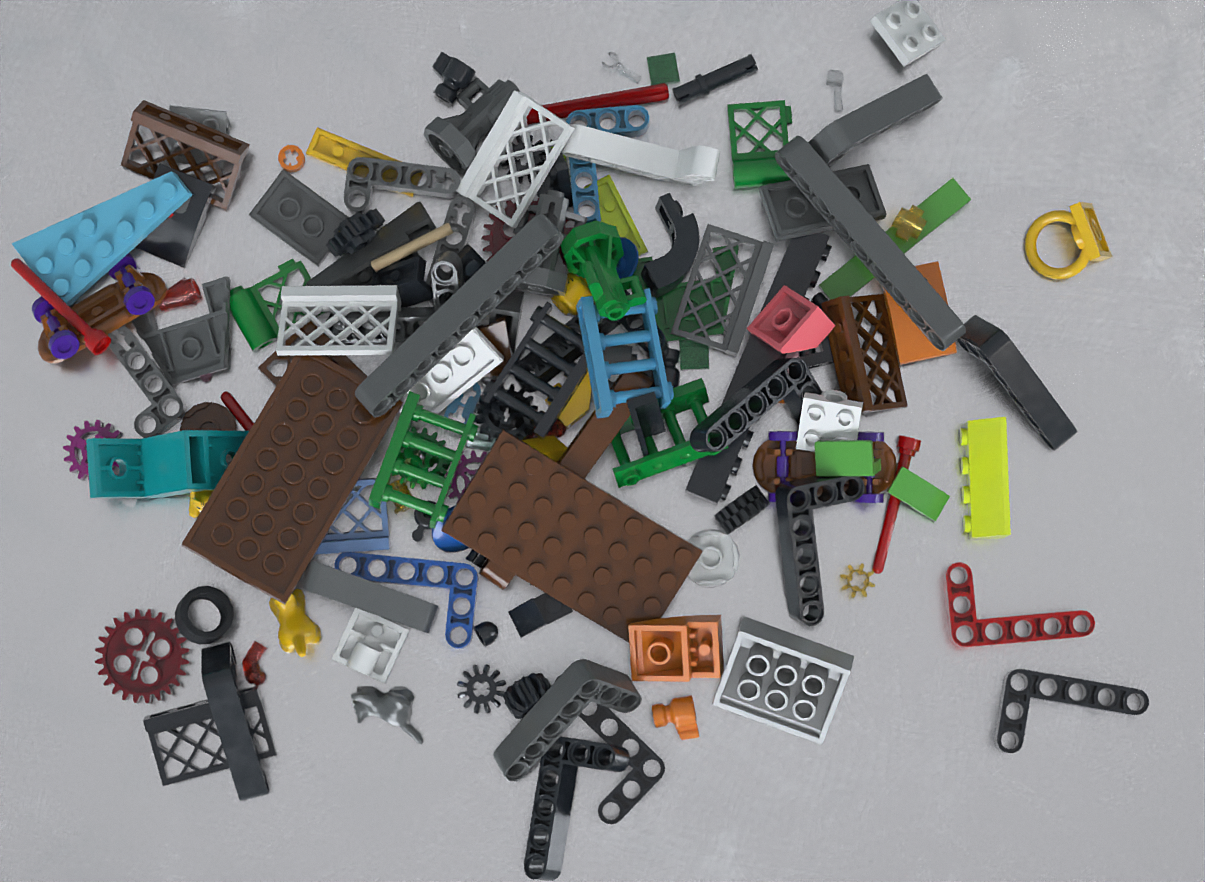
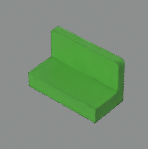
M819 440L814 444L816 476H874L881 471V459H874L873 442L871 440Z

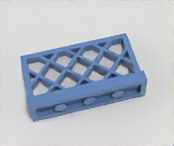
M376 478L359 479L355 486L361 487L358 491L352 490L353 496L342 507L335 519L336 521L344 513L356 523L349 532H341L332 524L330 529L335 533H327L315 555L390 549L391 541L387 502L382 501L380 512L377 508L369 506L368 501L360 495V492L367 485H374ZM356 497L369 507L360 520L346 510ZM373 511L382 518L383 530H370L362 522ZM359 526V527L362 528L364 531H355V530H356L357 527Z

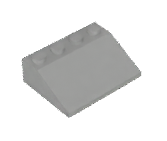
M744 616L712 705L822 745L850 675L854 656Z

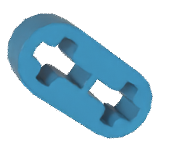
M476 382L473 385V391L476 393L475 397L469 396L466 404H463L461 402L464 394L460 395L447 406L444 416L449 418L450 414L456 415L459 407L464 408L462 418L465 419L464 424H466L470 413L474 414L476 404H478L481 396L479 384Z

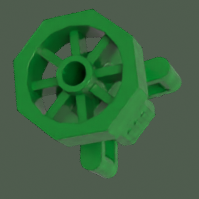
M596 220L574 227L560 244L568 272L586 279L600 316L607 317L609 320H618L629 311L630 307L642 305L646 302L647 299L638 276L621 279L618 276L616 266L624 252L616 226ZM631 289L632 294L626 296L624 290Z

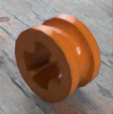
M287 145L280 150L278 161L285 171L294 173L303 168L305 156L298 146ZM289 152L292 155L295 152L299 154L296 157L298 163L294 166L291 163L289 165L284 163L287 160L286 154Z

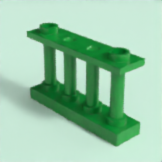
M702 378L673 388L674 396L671 399V403L666 409L660 410L662 419H665L675 446L658 451L653 436L644 438L649 455L631 462L621 438V434L635 430L631 415L611 441L620 466L612 468L618 488L634 485L639 480L707 455H716L721 452L695 451L690 444V440H685L675 416L678 413L692 409L698 424L707 418L703 404L708 403L709 398Z
M409 391L369 496L368 505L380 509L382 501L388 503L390 500L432 515L429 527L435 529L438 521L444 522L449 508L448 505H445L446 498L467 442L474 441L479 425L474 424L476 415L470 413L467 423L464 424L423 409L424 406L420 405V395ZM421 420L462 435L457 450L455 451L413 436L414 432L409 431L412 422ZM412 447L451 461L447 477L404 463V459L399 458L402 449ZM400 473L442 488L437 503L433 504L394 490L393 486L389 485L392 475L398 476Z

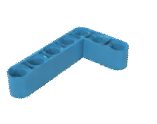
M631 105L573 111L568 115L566 122L572 124L580 120L585 122L587 127L631 138L642 136L647 132L650 117L644 107ZM639 115L645 122L639 127H634L628 120L632 116ZM604 118H611L616 124L612 129L608 130L602 128L600 122ZM569 157L573 211L575 214L580 215L578 212L580 207L590 205L595 209V212L592 216L587 217L586 224L596 220L601 221L596 164ZM580 177H588L591 179L592 184L590 187L582 189L576 185V181Z

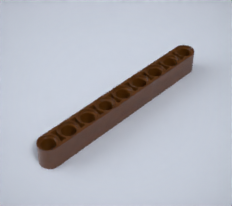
M643 371L620 374L610 387V390L620 392L649 388L653 384L654 379ZM627 403L616 404L609 417L597 418L596 411L594 410L557 462L585 478L629 418L630 412ZM488 558L479 571L481 576L502 590L507 587L515 574Z

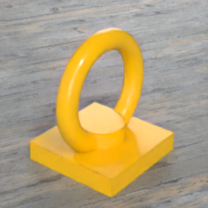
M1078 202L1069 206L1071 212L1065 210L1050 211L1041 215L1032 223L1025 238V252L1029 263L1039 274L1050 279H1067L1080 273L1086 267L1089 260L1104 261L1113 257L1092 203ZM1066 222L1072 225L1071 231L1081 252L1077 260L1067 267H1051L1045 264L1037 253L1036 242L1038 235L1050 223Z

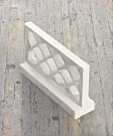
M515 90L461 180L459 188L456 190L513 228H517L575 129L535 102L536 100ZM533 108L538 111L540 124L528 127L526 117ZM559 125L564 129L558 140L550 142L547 127ZM541 129L544 144L532 147L529 132ZM523 134L525 149L513 152V139L515 136ZM545 149L547 159L543 165L535 167L533 152ZM527 154L529 169L517 172L514 157ZM508 159L511 174L499 177L497 167L501 161ZM530 174L532 182L530 188L520 192L518 177ZM512 179L514 194L502 197L500 182ZM494 184L496 199L485 201L480 197L486 186ZM515 199L517 210L512 218L505 214L503 202Z
M397 285L282 286L281 298L283 302L276 347L277 355H391L394 352L398 311H401L402 303ZM379 311H391L390 317L381 324L373 317ZM289 312H303L305 314L295 324L288 319ZM321 312H332L334 314L323 324L316 318ZM350 312H361L363 314L352 324L344 317ZM340 320L347 328L335 336L329 328ZM369 320L376 327L364 336L358 328ZM309 321H312L318 328L306 336L300 328ZM352 332L360 339L354 345H344L341 342ZM381 332L387 337V345H374L370 342ZM294 333L302 339L295 346H285V340ZM322 333H325L331 339L323 346H316L312 342Z

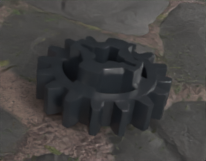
M377 208L369 210L366 214L358 211L339 224L338 228L334 230L335 237L331 238L326 246L335 257L342 256L346 251L353 255L372 242L378 235L377 229L383 225L385 219Z
M511 384L509 389H505L502 386L503 390L538 411V406H531L534 399L533 396L524 397V388L517 392L514 391V384ZM481 394L479 398L480 404H476L475 413L478 414L475 418V424H482L479 432L480 434L488 432L489 442L497 438L502 429L520 440H525L526 434H533L534 426L531 420L504 403L496 402L498 401L496 398L488 406L484 403L486 396ZM506 408H508V414H509V417H508V419H507V422L504 421V420H505L504 413H505Z

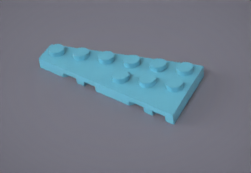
M171 171L12 243V245L30 269L70 306L193 194L178 175Z

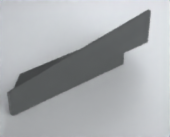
M419 201L377 231L378 235L368 246L358 250L353 255H350L349 252L310 279L306 284L307 286H371L373 272L375 271L371 261L436 229V226L423 204ZM416 251L393 264L419 256Z

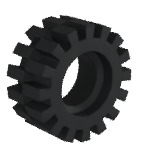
M755 485L717 512L714 517L728 535L764 510L770 503L758 486Z

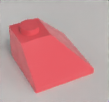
M784 285L746 329L774 349L785 354L817 348L835 325L817 305Z

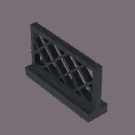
M259 685L239 690L245 709L257 706L260 718L255 727L251 726L253 736L256 733L266 739L269 749L259 752L260 758L264 759L277 755L261 699L262 695ZM208 699L147 715L143 719L163 786L229 768L227 759L219 755L223 748L222 743L216 753L201 745L208 731L219 736L218 731L211 727L214 718ZM211 719V721L209 722L208 725L205 724V723H203V722H201V721H205V720ZM195 723L205 729L198 743L182 735L187 725ZM260 724H262L264 733L258 730ZM183 727L180 733L173 730L175 728ZM167 731L177 737L170 750L158 745L157 733ZM179 739L195 747L188 761L172 753ZM198 749L213 757L208 767L199 768L190 763ZM161 752L167 755L164 761L162 759ZM169 757L185 765L179 775L167 777L165 764ZM216 759L223 762L213 765ZM187 767H190L194 770L185 773Z

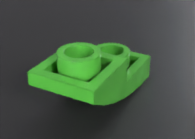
M903 466L899 469L887 490V493L935 522L950 498L945 492Z

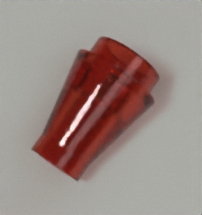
M184 277L169 287L164 299L158 305L159 308L165 311L196 304V300L201 299V292L193 277L188 279Z

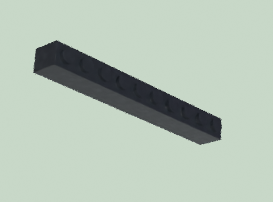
M820 232L790 240L761 311L784 285L810 300L805 295L809 286L815 288L821 274V272L816 270L819 261L826 262L832 248L831 245L827 244L830 236ZM751 333L722 404L774 360L785 358L787 353L782 354ZM748 428L728 445L729 448L722 450L716 455H707L699 458L685 493L716 506L719 499L725 501L732 486L727 484L730 473L737 474L743 460L738 457L742 446L748 448L754 432Z

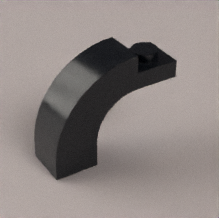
M670 193L659 197L655 209L670 235L671 249L664 256L646 263L641 272L647 288H650V293L655 298L669 293L682 283L692 267L699 248V228L694 214L691 213L683 217L680 203L677 200L674 201Z

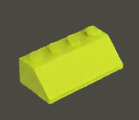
M1006 417L967 421L965 428H960L961 446L965 445L966 457H961L962 475L966 474L967 486H962L963 504H968V515L963 516L964 533H969V539L1005 538L1011 535Z

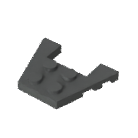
M225 276L202 284L209 314L159 330L153 309L132 320L137 329V334L141 340L145 341L152 352L151 355L171 385H177L228 369L230 277Z

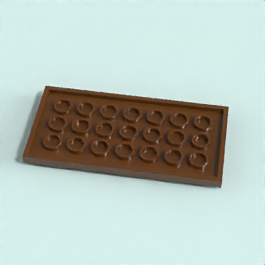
M295 355L182 542V547L285 605L404 402L399 400L385 414L373 417L355 396L357 387L364 379L321 355Z
M504 429L500 432L441 527V531L627 642H629L628 625L630 623L659 619L663 616L703 552L701 548Z

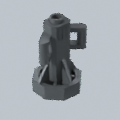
M476 77L456 98L467 110L460 115L444 119L437 116L425 127L424 137L443 161L452 169L465 175L477 155L475 150L479 140L494 126L513 91L520 92L519 88L511 80L504 82L500 79L489 88ZM480 91L482 95L474 103L471 102L470 99Z
M547 190V194H540L538 205H529L517 228H514L513 233L517 234L527 224L529 213H536V216L539 214L546 215L562 233L566 219L575 222L574 227L586 224L587 217L568 211L569 199L564 198V193ZM560 246L516 288L549 296H565L569 278L559 253Z

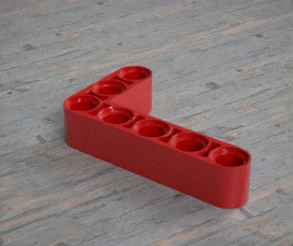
M956 562L948 566L944 571L943 582L950 641L956 647L968 648L1080 638L1089 635L1095 628L1094 617L1091 613L1083 610L977 619L973 575L970 567L965 563ZM959 568L963 570L965 580L962 584H956L951 580L950 573L952 569ZM957 597H962L967 601L968 609L965 613H958L954 609L953 602ZM1077 616H1082L1087 622V628L1083 632L1076 631L1073 626V620ZM1048 618L1055 620L1058 624V630L1054 635H1050L1044 630V623ZM1018 621H1023L1028 625L1029 633L1027 636L1019 637L1015 633L1014 629ZM990 623L997 625L1000 630V635L996 640H991L986 636L985 629ZM960 626H965L970 630L971 637L966 643L959 641L956 637V631Z

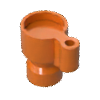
M692 695L674 698L666 706L663 703L652 705L656 728L665 727L668 723H673L681 740L699 738Z

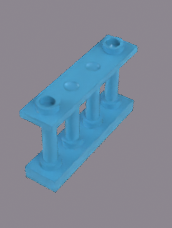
M650 288L643 290L647 299L646 302L642 305L630 307L629 311L625 314L642 313L645 330L604 335L599 333L597 322L607 317L599 315L597 307L593 302V296L581 297L576 305L597 418L609 417L616 404L627 403L626 400L654 391L656 398H658L660 410L666 409L671 403V399H673V386L671 382H667L655 314L658 311L657 301L655 297H651ZM647 342L650 355L648 359L611 364L608 361H604L603 350L606 347ZM653 371L655 387L614 392V390L609 388L608 379L611 378V375Z

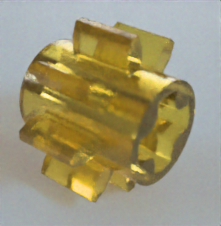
M913 204L909 210L902 207L891 225L898 229L895 236L905 242L908 241L910 236L917 240L927 223V220L921 217L924 211Z
M861 563L856 570L849 564L847 569L850 573L848 575H839V578L845 580L846 584L840 590H850L851 599L858 592L865 598L867 597L865 589L867 587H875L874 583L869 582V577L874 572L866 573L863 571L864 563ZM855 573L857 577L861 575L864 577V581L861 583L863 588L859 589L857 585L851 586L852 574Z

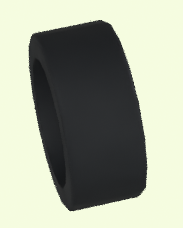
M198 586L190 590L177 604L175 611V623L181 635L188 641L199 645L211 644L219 640L231 627L234 618L233 605L228 596L220 589L211 586ZM198 599H205L211 601L218 608L221 619L216 629L204 632L192 625L188 618V609L192 602Z

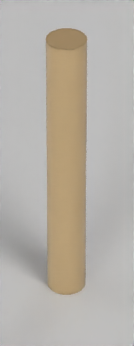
M446 223L371 261V265L375 272L454 232L450 224Z

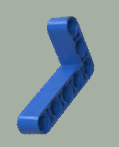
M344 552L336 558L334 563L335 569L341 570L343 560L353 558L356 561V569L351 574L371 582L450 590L445 630L446 641L456 649H464L471 643L479 581L478 573L471 565L355 552ZM375 561L384 562L386 567L384 574L379 577L372 576L370 573V566ZM404 564H412L415 568L414 576L408 580L402 579L399 575V569ZM438 566L443 569L444 576L441 581L434 583L429 580L428 572L431 568ZM467 569L473 573V580L470 584L460 585L458 583L457 575L461 570ZM461 598L467 599L470 603L469 611L463 615L457 614L454 610L455 602ZM458 627L464 628L467 632V638L461 644H456L451 639L452 631Z

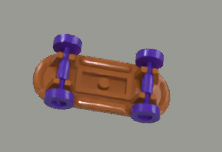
M128 253L108 271L109 275L117 280V282L109 284L70 308L92 329L103 330L108 335L159 305L166 295L167 288L160 276L154 273L137 271L136 262L133 256ZM42 296L34 301L32 313L35 319L42 323L44 329L38 340L37 349L40 357L45 362L50 364L62 362L86 348L84 336Z
M768 431V440L758 447L754 455L752 464L753 474L757 482L765 490L769 491V502H776L775 492L781 483L816 475L815 452L796 449L798 431ZM859 431L857 440H871L873 442L874 459H881V471L874 476H859L863 480L865 488L863 495L854 502L883 503L884 493L880 492L886 490L895 478L897 470L896 456L893 450L883 442L884 432ZM849 480L844 484V492L849 487ZM823 486L818 488L817 495L822 494ZM796 491L791 494L790 502L795 500Z

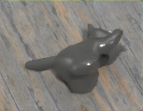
M359 686L357 687V692L351 694L353 699L352 706L358 719L357 723H361L366 717L374 715L389 724L399 726L418 744L423 743L420 732L410 724L412 703L415 697L408 688L402 686L394 687L384 694L374 687Z

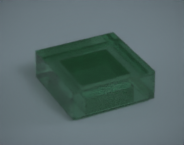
M675 53L647 57L651 85L680 82Z
M691 340L679 341L680 371L709 370L708 346Z

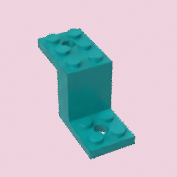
M182 430L142 439H87L90 498H164L203 490H214L228 467L226 455H231L233 459L249 431ZM114 461L119 465L120 471L118 476L112 470Z

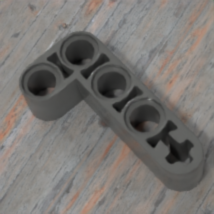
M356 157L352 159L347 168L344 203L352 214H356L358 211L366 214L372 205L374 189L452 198L458 194L456 190L459 188L461 180L458 173L451 168ZM358 166H367L369 174L365 178L358 179L354 176V171ZM388 169H394L398 172V177L393 182H385L383 180V173ZM416 173H424L427 176L426 182L421 186H415L411 183L412 176ZM432 174H436V181L444 182L447 177H451L455 185L451 184L449 189H445L442 183L434 182L435 188H431L433 184ZM355 194L365 196V203L360 207L350 205V200Z
M463 195L452 199L444 224H450L453 231L462 234V240L455 245L446 241L447 236L438 240L426 283L431 287V270L438 256L446 251L458 254L468 243L476 217L474 202ZM463 204H465L469 213L463 214L462 225L457 223L459 214L456 208H462ZM445 292L444 296L449 299L453 294ZM434 299L428 300L427 302L434 307Z
M123 325L108 334L111 338L109 347L152 404L135 418L134 429L143 438L162 435L183 419L187 412V406L134 333ZM120 333L125 336L124 340L131 349L126 351L121 344L116 343L118 341L117 334ZM137 355L144 356L145 363L143 367L132 369V359ZM154 378H160L162 381L161 389L157 392H150L148 389L149 382ZM171 401H177L179 403V411L173 416L167 415L165 412L166 405ZM149 418L154 419L156 422L155 429L150 433H144L142 430L143 422Z

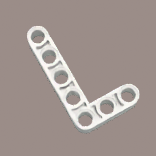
M570 124L575 129L562 150L563 155L682 186H696L714 181L721 152L708 146H693L679 151L577 124Z

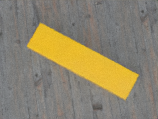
M318 127L306 151L307 156L347 171L349 163L356 157L399 161ZM364 165L358 166L354 171V175L365 178L369 174V168ZM394 169L386 170L382 176L385 182L395 181L398 177V172ZM423 173L414 174L411 183L418 186ZM398 192L410 198L414 197L412 193Z

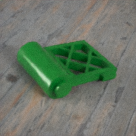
M785 100L727 104L734 189L760 187L791 180L775 160L774 155L778 150L771 151L764 145L772 134L782 140L783 146L789 142L787 124H792L791 106H785ZM779 109L780 119L774 126L761 117L766 110ZM746 111L753 119L743 128L735 122L734 112ZM757 121L769 130L760 141L748 132ZM780 125H781V133L777 130V128H778ZM735 129H737L740 132V134L737 137ZM743 136L756 145L750 152L737 153V143Z
M293 258L278 266V273L251 287L244 289L240 285L230 290V312L253 352L269 346L278 339L279 326L275 317L277 310H282V305L279 303L282 286H286L287 276L299 270L304 279L303 286H306V283L311 279L301 260L295 263ZM283 278L282 284L276 283V281ZM268 285L279 288L280 291L276 303L264 300L259 290ZM268 306L274 308L273 315L270 312ZM290 312L294 313L293 324L297 322V315L305 316L303 312ZM321 312L316 316V318L324 315L327 312Z

